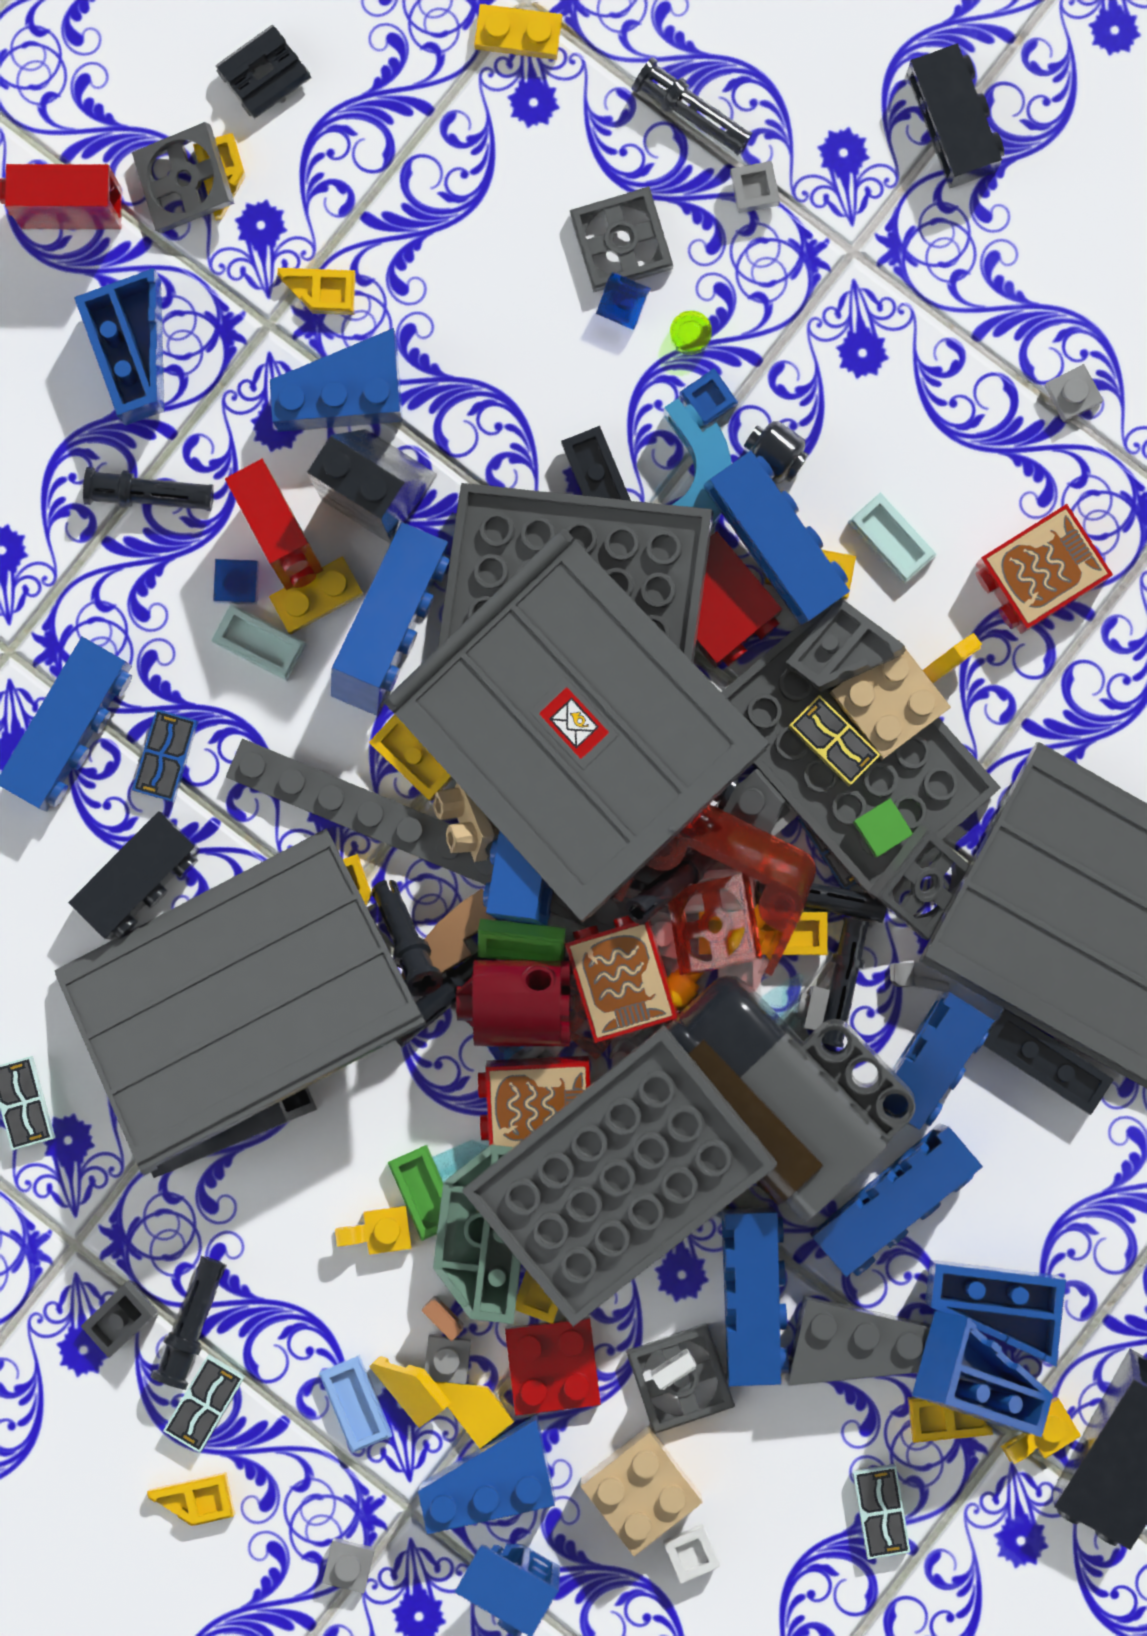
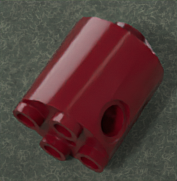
M474 961L473 976L463 986H457L456 1018L457 1021H465L473 1028L474 1046L570 1047V961Z

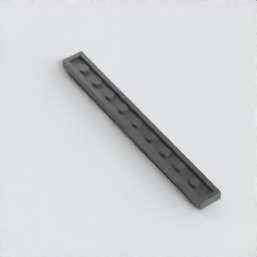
M243 738L241 739L226 778L486 885L487 882H491L494 866L490 862L492 841L485 848L488 854L485 861L474 862L471 852L451 853L446 841V831L448 825L451 824ZM553 890L550 912L585 927L597 925L598 931L601 933L615 928L613 920L628 916L627 913L630 910H626V903L630 898L615 893L590 918L582 922Z

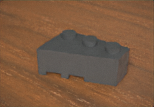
M803 1295L789 1358V1373H786L785 1380L788 1386L918 1373L931 1325L925 1322Z

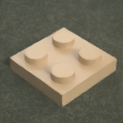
M907 649L902 656L846 680L830 692L831 696L865 740L880 754L879 758L881 760L951 708Z

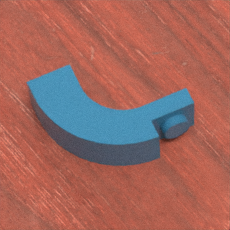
M679 398L664 407L663 416L688 450L693 460L695 478L687 493L672 505L712 509L714 512L713 529L722 513L703 485L732 464L730 451L718 424L715 423L702 432L700 427L704 423L691 404L684 407Z

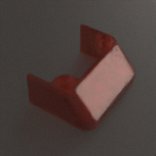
M709 804L646 865L658 871L670 870L681 862L688 847H691L767 885L759 901V914L768 926L778 930L762 962L758 974L765 977L772 976L803 913L816 876L815 862L807 852ZM635 875L613 895L611 901L617 904L623 901Z

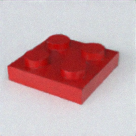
M590 1317L582 1319L575 1326H572L568 1320L554 1321L553 1324L546 1322L505 1328L515 1416L601 1405Z

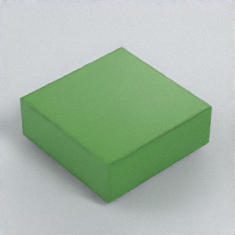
M891 798L853 821L875 858L913 834Z

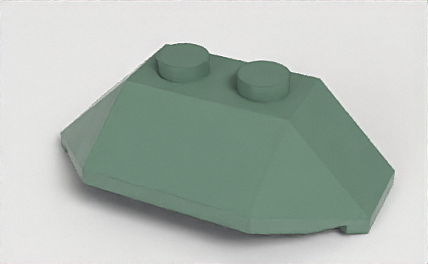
M491 1144L443 1182L433 1269L470 1319L513 1324L521 1262L462 1192V1189L513 1148L509 1146Z

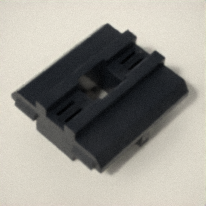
M270 25L215 65L218 75L224 83L227 82V85L241 102V106L249 117L252 116L254 119L279 101L281 104L285 102L286 96L311 79L310 71L299 60V57L293 52L281 32L274 25ZM268 63L273 70L261 79H256L253 75L254 69L261 64L264 66Z

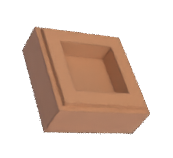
M433 1296L421 1310L451 1342L464 1328V1323L438 1296Z

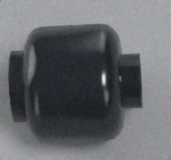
M779 421L769 423L765 429L757 425L744 444L745 448L750 451L752 450L756 458L762 456L768 462L774 472V477L771 479L775 484H780L784 480L791 482L809 456L804 451L806 447L805 439Z

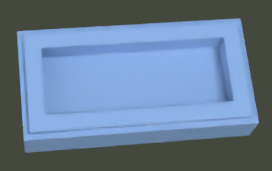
M360 1355L319 1372L351 1453L392 1436Z

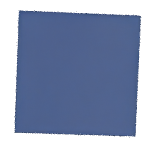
M715 368L679 393L686 405L691 404L704 423L701 426L703 429L738 405V401Z

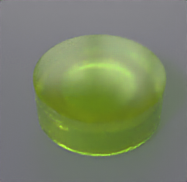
M689 310L678 314L674 318L670 327V340L677 351L685 355H696L708 347L711 341L712 327L704 314Z

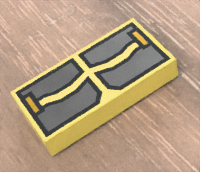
M820 695L788 726L848 786L852 785L880 756Z

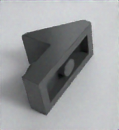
M128 1280L81 1327L107 1357L110 1358L160 1312L131 1280Z

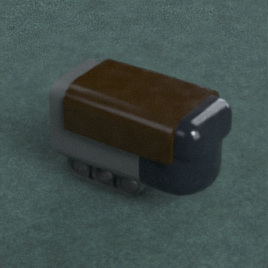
M726 975L713 981L674 1020L665 1025L777 1161L776 1167L758 1180L756 1184L777 1205L785 1202L803 1222H807L874 1161L887 1147L890 1139L914 1116L915 1099L911 1089L849 1024L839 1019L827 1020L803 1041L750 985L737 976ZM830 1030L841 1031L847 1038V1045L840 1051H830L823 1044L822 1037ZM860 1062H870L876 1067L878 1074L871 1082H859L855 1079L852 1072L855 1065ZM897 1093L906 1098L908 1106L904 1112L891 1114L885 1110L883 1101L890 1094Z

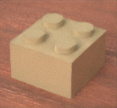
M649 1425L581 1478L580 1487L633 1556H636L703 1503L701 1493L656 1434L653 1433Z

